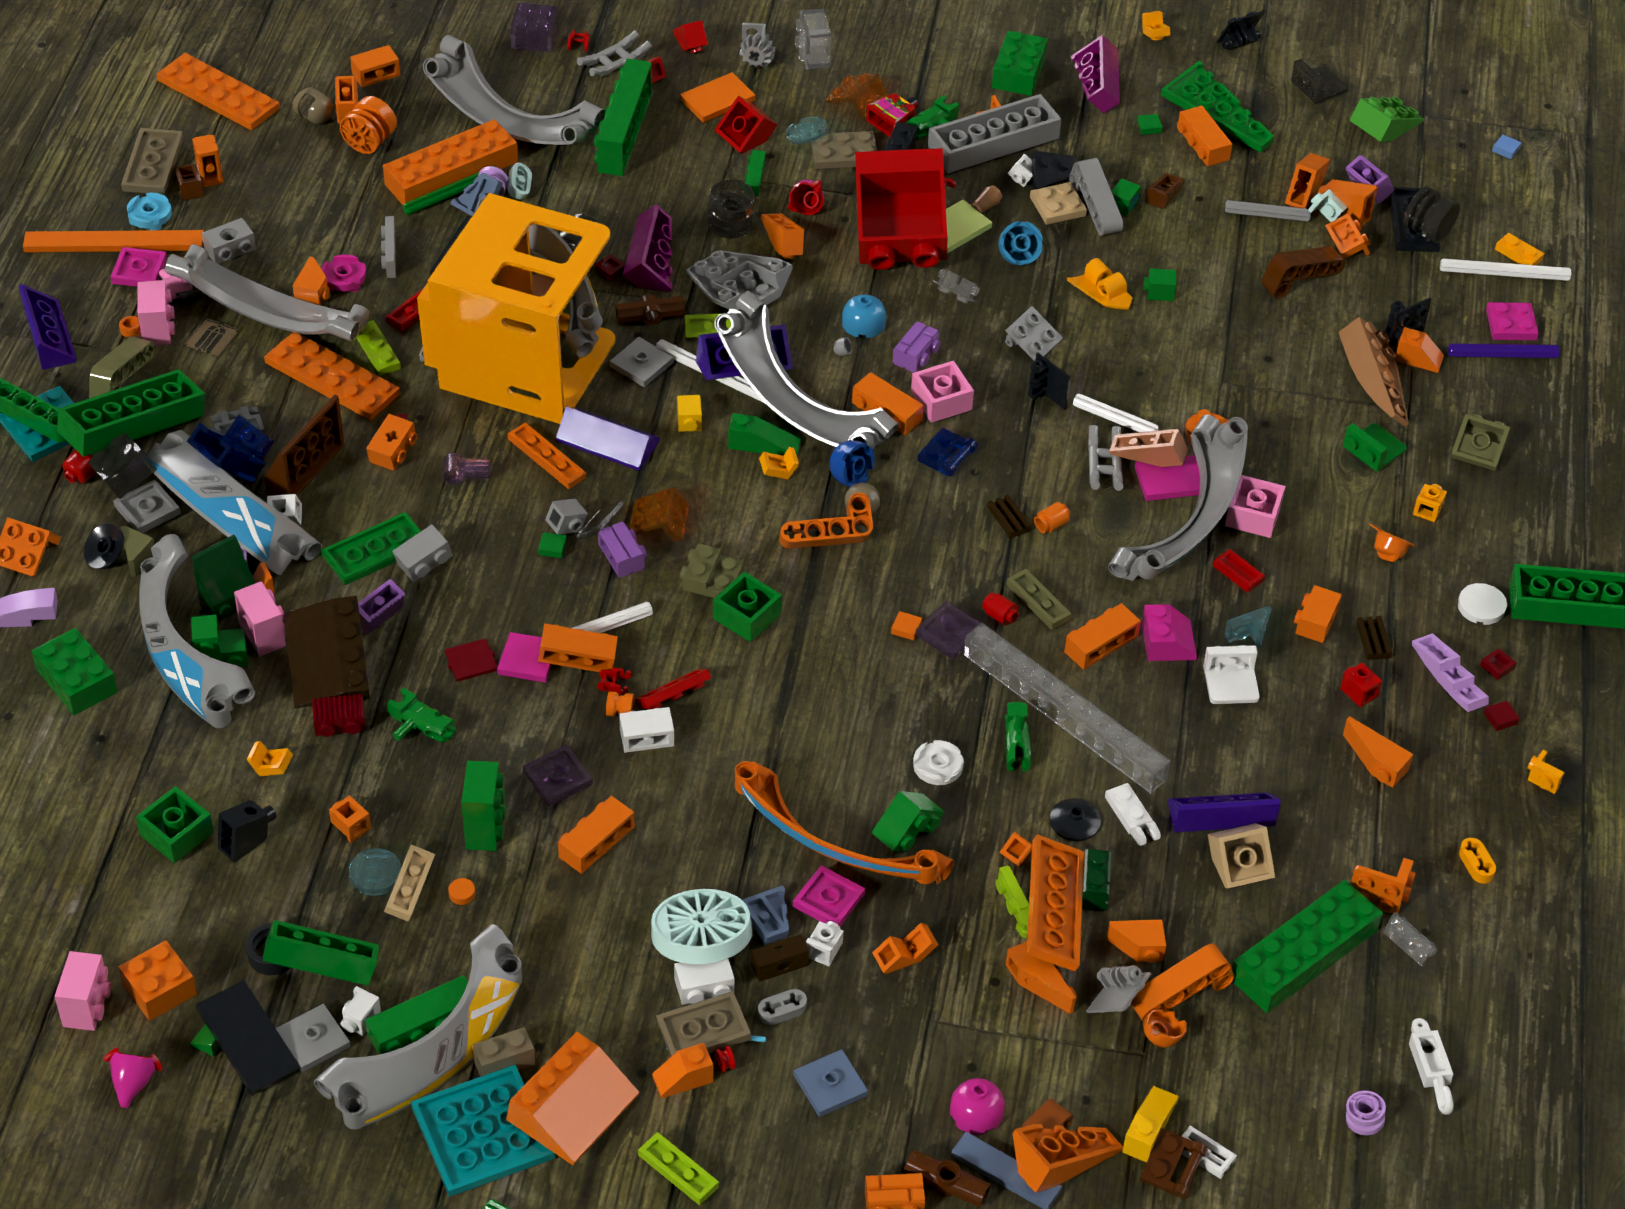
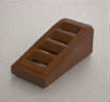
M195 164L174 168L180 193L184 200L204 196L202 180Z
M1165 173L1148 188L1146 203L1164 209L1184 185L1185 180Z

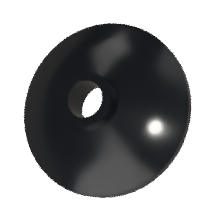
M105 523L91 532L84 546V558L90 567L99 570L105 569L118 559L124 545L122 530L115 524Z
M1071 798L1063 800L1053 807L1050 813V824L1052 829L1062 838L1071 841H1084L1092 838L1099 831L1101 816L1097 808L1091 803L1082 799Z

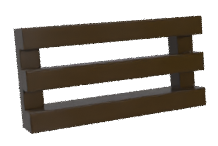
M1009 494L1004 495V499L996 498V502L988 501L987 508L1009 538L1031 531V524ZM999 507L1001 508V510L1003 511V513L1006 515V519H1005V517L1002 515V513L999 511V509H998ZM1009 523H1011V524L1014 526V528L1016 529L1015 531L1013 530V528L1010 526Z
M1371 616L1367 617L1366 620H1363L1362 617H1357L1356 624L1367 660L1391 658L1392 650L1382 617L1376 616V619H1372ZM1375 626H1376V628H1377L1378 635H1379V638H1380L1381 645H1382V648H1383V652H1384V653H1382V649H1381V646H1380V643H1379V639H1378V636H1377V633H1376ZM1365 627L1369 628L1376 653L1372 652Z

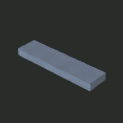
M968 1132L964 1133L951 1152L952 1158L1042 1209H1049L1062 1190V1185H1058L1054 1188L1035 1193L1019 1175L1017 1162L1014 1158Z

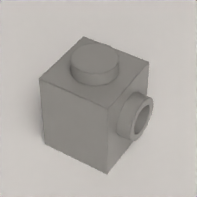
M576 499L552 501L545 520L557 535L581 532L588 513Z

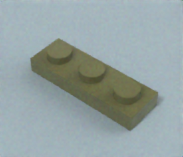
M1027 569L1007 578V586L1051 630L1071 620V613Z

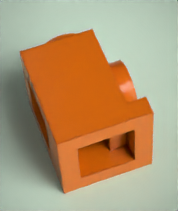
M350 795L342 801L336 802L329 809L331 823L347 836L350 843L371 829L369 813Z

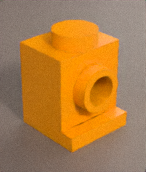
M1424 484L1416 499L1413 515L1435 522L1444 505L1447 491H1444L1438 484ZM1422 505H1426L1434 509L1433 511L1422 508Z

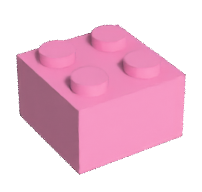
M165 280L137 282L138 319L142 339L151 341L154 345L171 344V335H175L174 321H171V319H175L174 306L169 305V303H172L171 289L166 288Z
M954 361L912 373L911 394L915 400L924 405L923 412L931 423L972 410L974 390Z
M1241 475L1236 492L1228 507L1225 526L1271 538L1281 509L1285 486Z
M261 581L235 591L239 624L241 628H244L245 635L258 657L286 647L285 624L282 621L284 620V611L280 605L276 606L275 597L271 589L267 590Z
M69 951L55 993V1000L63 1027L95 1031L98 1020L101 1021L103 1019V1004L105 998H109L112 985L111 982H108V968L104 966L102 955Z

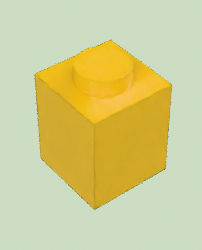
M700 395L677 396L679 432L702 431Z

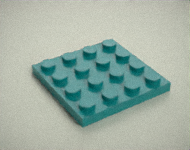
M516 1065L411 1101V1108L449 1197L555 1159L554 1152L506 1120L510 1100L524 1086Z

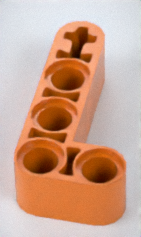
M854 493L847 504V517L786 522L781 527L779 542L788 549L865 542L870 537L873 529L870 500L864 493ZM859 502L864 506V509L856 510L852 504ZM863 525L867 532L860 533L856 530L855 526ZM832 528H841L843 530V534H834L832 532ZM816 529L820 535L812 537L808 534V531ZM787 532H791V535L794 536V538L790 539L789 535H786Z
M1208 944L1147 982L1144 988L1133 998L1131 1006L1143 1021L1151 1010L1169 1011L1210 984L1215 991L1225 989L1234 980L1231 965L1215 944Z

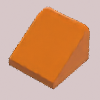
M262 562L252 578L255 584L262 581L267 590L271 589L274 595L273 578L266 564Z
M1014 832L999 853L1021 867L1032 857V844Z

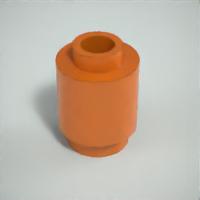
M1055 502L1037 513V516L1034 517L1035 526L1043 534L1046 532L1051 533L1069 522L1070 511L1065 504Z

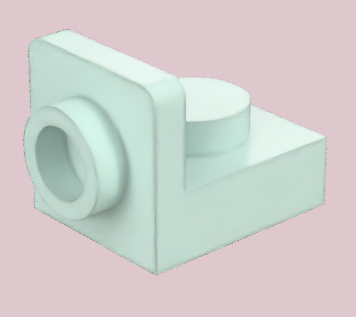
M1329 189L1324 194L1319 192L1311 200L1313 204L1308 211L1312 213L1318 209L1332 222L1338 219L1348 207Z

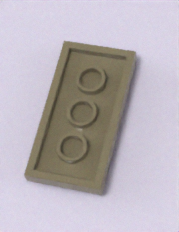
M140 128L121 183L122 191L165 195L184 138L183 131Z

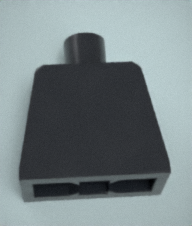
M249 800L219 813L218 849L235 863L267 839L268 823L277 818L273 807L268 805L262 809L254 801Z

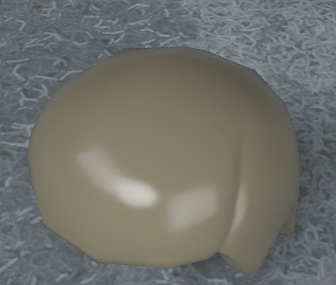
M863 482L852 485L844 498L846 510L850 497L854 493L859 492L868 496L871 513L873 514L880 506V495L877 489L871 484ZM859 502L852 504L856 510L864 509V506Z

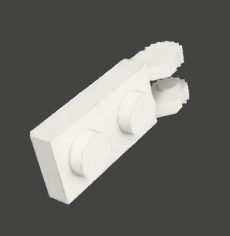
M1128 783L1105 792V798L1127 832L1137 841L1138 845L1142 846L1147 843L1146 836L1142 831L1143 829L1147 831L1152 840L1160 839L1161 834L1156 823L1152 820Z

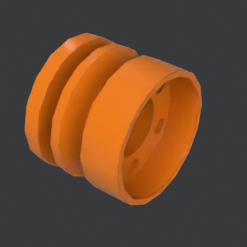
M366 96L341 120L339 124L340 132L343 139L353 149L363 154H371L395 131L397 118L393 110L384 101L374 96Z

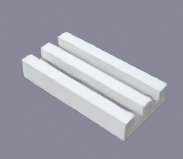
M1189 1126L1182 1135V1137L1187 1139L1191 1137L1208 1147L1206 1156L1201 1158L1199 1166L1219 1179L1224 1176L1225 1171H1228L1230 1165L1236 1161V1154L1192 1126ZM1184 1150L1182 1155L1189 1159L1191 1153ZM1211 1151L1215 1152L1216 1154H1218L1219 1156H1221L1222 1158H1224V1159H1226V1160L1223 1161L1222 1159H1220V1158L1217 1157L1216 1155L1212 1154Z

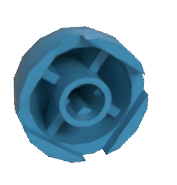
M1013 222L1005 227L1000 234L998 242L999 252L1003 259L1010 264L1017 266L1028 265L1036 260L1042 252V234L1032 223Z
M867 294L857 295L845 304L842 312V327L847 333L854 337H859L860 334L866 335V338H872L884 331L886 311L878 298Z

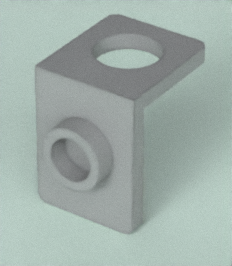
M742 23V40L746 39L748 36L746 31L750 28L756 29L761 37L766 35V39L769 40V35L766 34V24Z

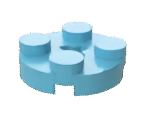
M146 193V197L139 198L138 195L132 198L127 205L129 223L140 228L160 230L162 225L168 222L172 216L171 204L166 196L159 193Z

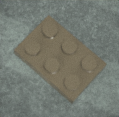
M873 131L810 134L815 169L856 167L855 152L877 151Z
M733 991L656 1015L658 1026L670 1056H673L678 1050L701 1043L705 1044L708 1053H712L718 1048L721 1050L725 1046H733L752 1040L751 1032Z

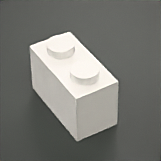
M669 707L619 713L624 753L674 746V728Z
M729 959L709 964H686L681 962L674 964V979L682 1005L693 1004L731 991L734 992V976Z

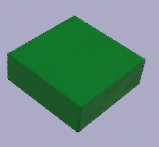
M1158 114L1137 115V124L1141 135L1162 133L1163 127Z
M543 532L538 555L562 558L567 536Z

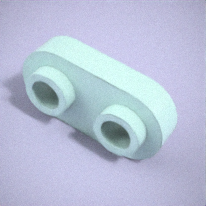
M515 163L510 169L507 190L510 196L519 200L524 199L529 194L532 181L531 170L522 163Z

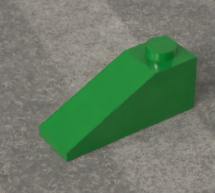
M732 413L728 429V449L755 453L768 452L784 456L788 448L791 447L795 449L798 456L801 443L800 438L756 416Z

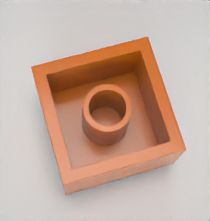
M167 940L118 966L123 986L149 1021L197 995L193 975Z

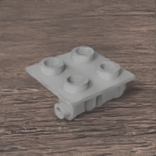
M1033 306L1005 330L1008 333L1005 343L1009 347L1018 344L1034 361L1037 352L1044 356L1063 339Z
M1135 965L1101 968L1097 973V979L1101 981L1104 988L1086 1012L1125 1011L1130 1007L1131 1001L1136 994L1144 988L1145 982L1151 973H1142Z

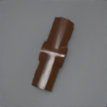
M646 295L640 298L639 302L615 305V312L618 324L643 320L645 324L653 325L665 317L685 315L683 296L657 299L653 295Z
M917 1150L911 1152L904 1168L905 1174L922 1173L923 1182L933 1186L939 1195L944 1197L955 1196L979 1208L983 1206L991 1188V1184L961 1171L958 1164L954 1161L946 1160L941 1162ZM943 1177H949L951 1180H945Z

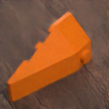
M1032 1124L1017 1128L1013 1132L1018 1173L1035 1193L1054 1188L1123 1150V1146L1107 1128L1078 1127L1077 1130H1065L1064 1126L1056 1125L1054 1129H1044L1042 1124Z

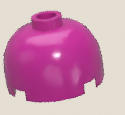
M982 1078L968 1079L953 1092L950 1103V1115L956 1121L955 1125L960 1130L969 1134L983 1135L987 1130L994 1128V1131L1003 1121L1005 1101L1002 1092L994 1083Z

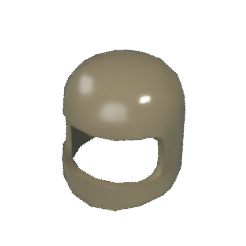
M313 87L305 88L299 92L292 103L296 114L305 117L317 125L326 123L334 112L332 100ZM305 95L313 96L315 101L309 110L305 113H300L299 106Z

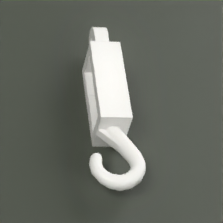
M1417 1018L1412 1022L1409 1046L1424 1088L1434 1087L1439 1110L1442 1114L1449 1115L1453 1111V1098L1450 1088L1445 1085L1451 1084L1453 1072L1438 1030L1430 1031L1427 1021ZM1431 1046L1433 1052L1425 1053L1422 1047Z

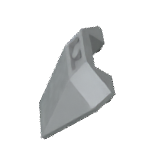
M720 250L713 252L706 259L696 262L686 271L711 302L730 310L737 308L735 306L737 300L748 290L765 305L778 299L783 292L793 267L792 264L779 258Z

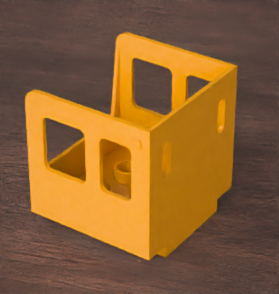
M488 193L417 297L424 363L426 366L437 369L439 389L561 424L565 408H575L615 344V334L609 329L600 327L595 331L599 339L592 351L585 357H579L572 368L562 367L560 333L567 334L570 315L564 313L563 310L609 241V228L600 223ZM538 224L581 236L582 240L568 261L560 264L530 255L529 227ZM532 272L555 279L544 296L538 297L533 295ZM512 386L536 393L540 396L541 400L512 392L509 387Z

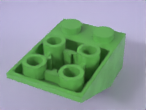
M1370 97L1360 99L1350 121L1380 142H1389L1419 125L1424 119L1418 115L1419 112L1417 110L1404 106L1403 101L1397 97Z

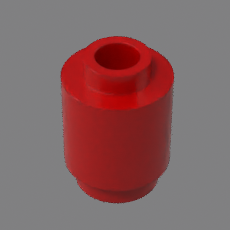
M990 593L983 601L982 608L985 610V613L1005 626L1013 624L1019 616L1018 605L999 593Z

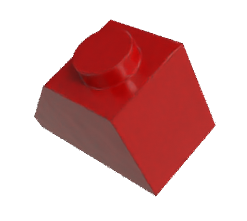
M702 20L683 24L673 30V34L684 52L689 50L691 54L703 51L702 47L708 45Z

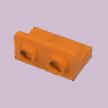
M1349 213L1325 225L1343 259L1362 249L1366 256L1370 254L1367 246L1371 244L1365 233L1360 234L1362 228L1357 219L1352 220Z

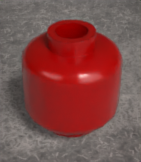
M74 450L63 462L64 477L73 484L76 482L80 484L87 483L98 471L97 457L94 454L83 457L77 450Z

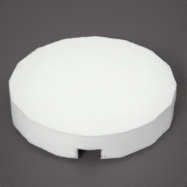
M1475 583L1468 585L1461 591L1458 599V609L1461 614L1469 621L1477 623V621L1483 622V625H1490L1500 621L1504 617L1507 608V601L1503 593L1488 584Z
M935 740L933 743L927 744L926 742L916 750L913 766L915 773L923 781L934 785H947L956 781L962 774L964 759L962 758L961 751L950 742Z

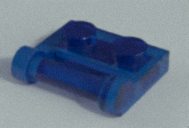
M942 428L921 450L917 461L946 476H952L957 471V466L969 453H973L977 449L978 444L972 438L966 439ZM957 448H960L950 461L945 462Z

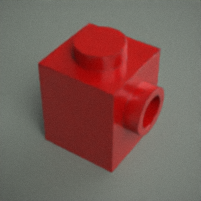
M1363 662L1355 667H1349L1343 673L1340 689L1359 707L1379 697L1382 680Z

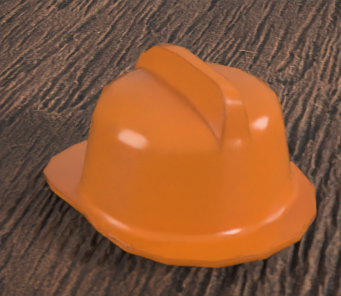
M1369 523L1370 526L1377 530L1374 548L1381 559L1395 562L1397 559H1402L1410 547H1415L1414 544Z

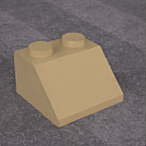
M1254 823L1208 834L1211 857L1225 888L1228 889L1275 878L1267 827Z

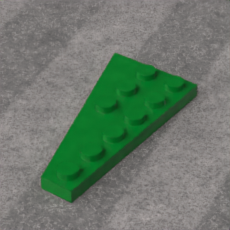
M1200 60L1161 89L1162 97L1185 110L1203 106L1223 132L1260 153L1274 141V135L1261 122L1255 121L1248 109L1244 110L1240 106L1241 102L1222 83H1218L1214 79V74L1211 71L1207 72L1203 68L1204 64Z

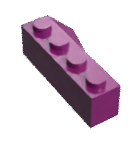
M1101 35L1073 54L1071 58L1075 62L1076 70L1079 72V79L1083 82L1082 86L1087 99L1104 114L1120 103L1118 49L1106 37Z
M657 204L638 215L623 276L638 288L670 292L672 291V283L669 282V276L672 275V267L669 266V258L672 257V249H670L669 242L672 240V217Z

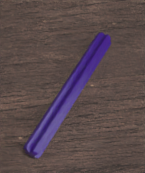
M1451 343L1448 346V355L1450 357L1558 358L1560 353L1558 345Z

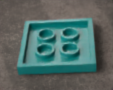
M60 386L36 396L57 408L74 404ZM0 413L1 425L32 462L70 445L67 441L56 442Z

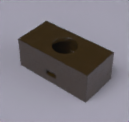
M801 934L751 950V967L759 982L806 967L809 962V949Z

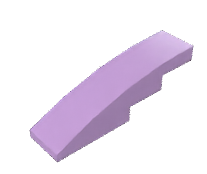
M1432 633L1412 641V646L1432 675L1467 712L1489 705V696L1474 685L1475 676L1460 665V656Z

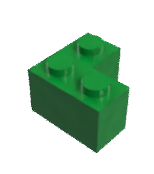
M217 615L191 617L192 642L196 650L225 663L239 667H248L247 642L244 628L219 631Z
M899 791L871 833L892 851L906 852L914 845L915 837L919 832L931 833L938 828L941 823V817L945 812L924 794Z

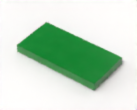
M404 512L321 549V553L346 586L396 563L397 561L392 551L420 533L421 530L410 516Z

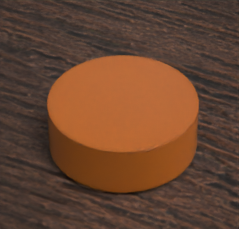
M127 316L120 320L119 329L123 336L135 337L141 334L138 317Z
M459 878L450 883L448 888L449 898L453 903L465 905L474 899L475 886L471 880Z

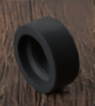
M272 923L256 927L246 940V953L251 967L258 973L268 976L279 975L290 969V967L265 962L263 957L256 953L257 948L266 942Z

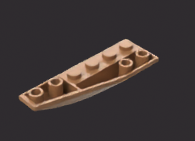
M1358 317L1338 332L1350 366L1356 378L1373 401L1390 417L1406 427L1409 425L1398 367L1395 362L1396 355L1388 343L1390 339L1384 331L1380 332L1370 321L1366 322Z

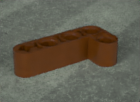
M1330 246L1280 252L1271 259L1261 284L1276 299H1280L1289 292L1294 280L1336 275L1344 269L1346 261Z

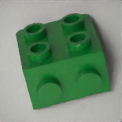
M1354 423L1346 428L1343 447L1376 472L1406 452L1407 446L1376 423L1370 424L1363 430Z

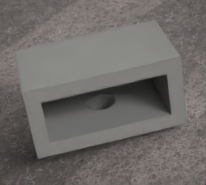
M432 524L392 551L398 566L413 582L426 576L428 572L438 565L445 563L453 556L448 541Z

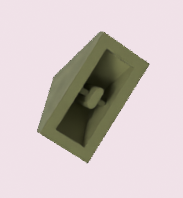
M120 526L124 536V548L131 577H136L141 572V563L153 557L151 547L154 546V539L127 526Z

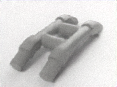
M634 30L623 40L601 52L578 57L577 64L579 66H593L600 61L604 66L590 68L589 73L591 76H607L621 66H624L627 58L640 60L652 48V45L646 41L642 46L629 54L626 49L640 37ZM617 53L621 57L620 59L613 62L608 58Z
M1090 425L1088 451L1089 482L1091 488L1097 490L1100 487L1099 474L1113 475L1114 488L1120 491L1123 489L1121 457L1111 455L1109 452L1110 448H1098V426ZM1119 426L1112 427L1111 445L1114 436L1121 434V427ZM1098 457L1112 458V465H1098Z

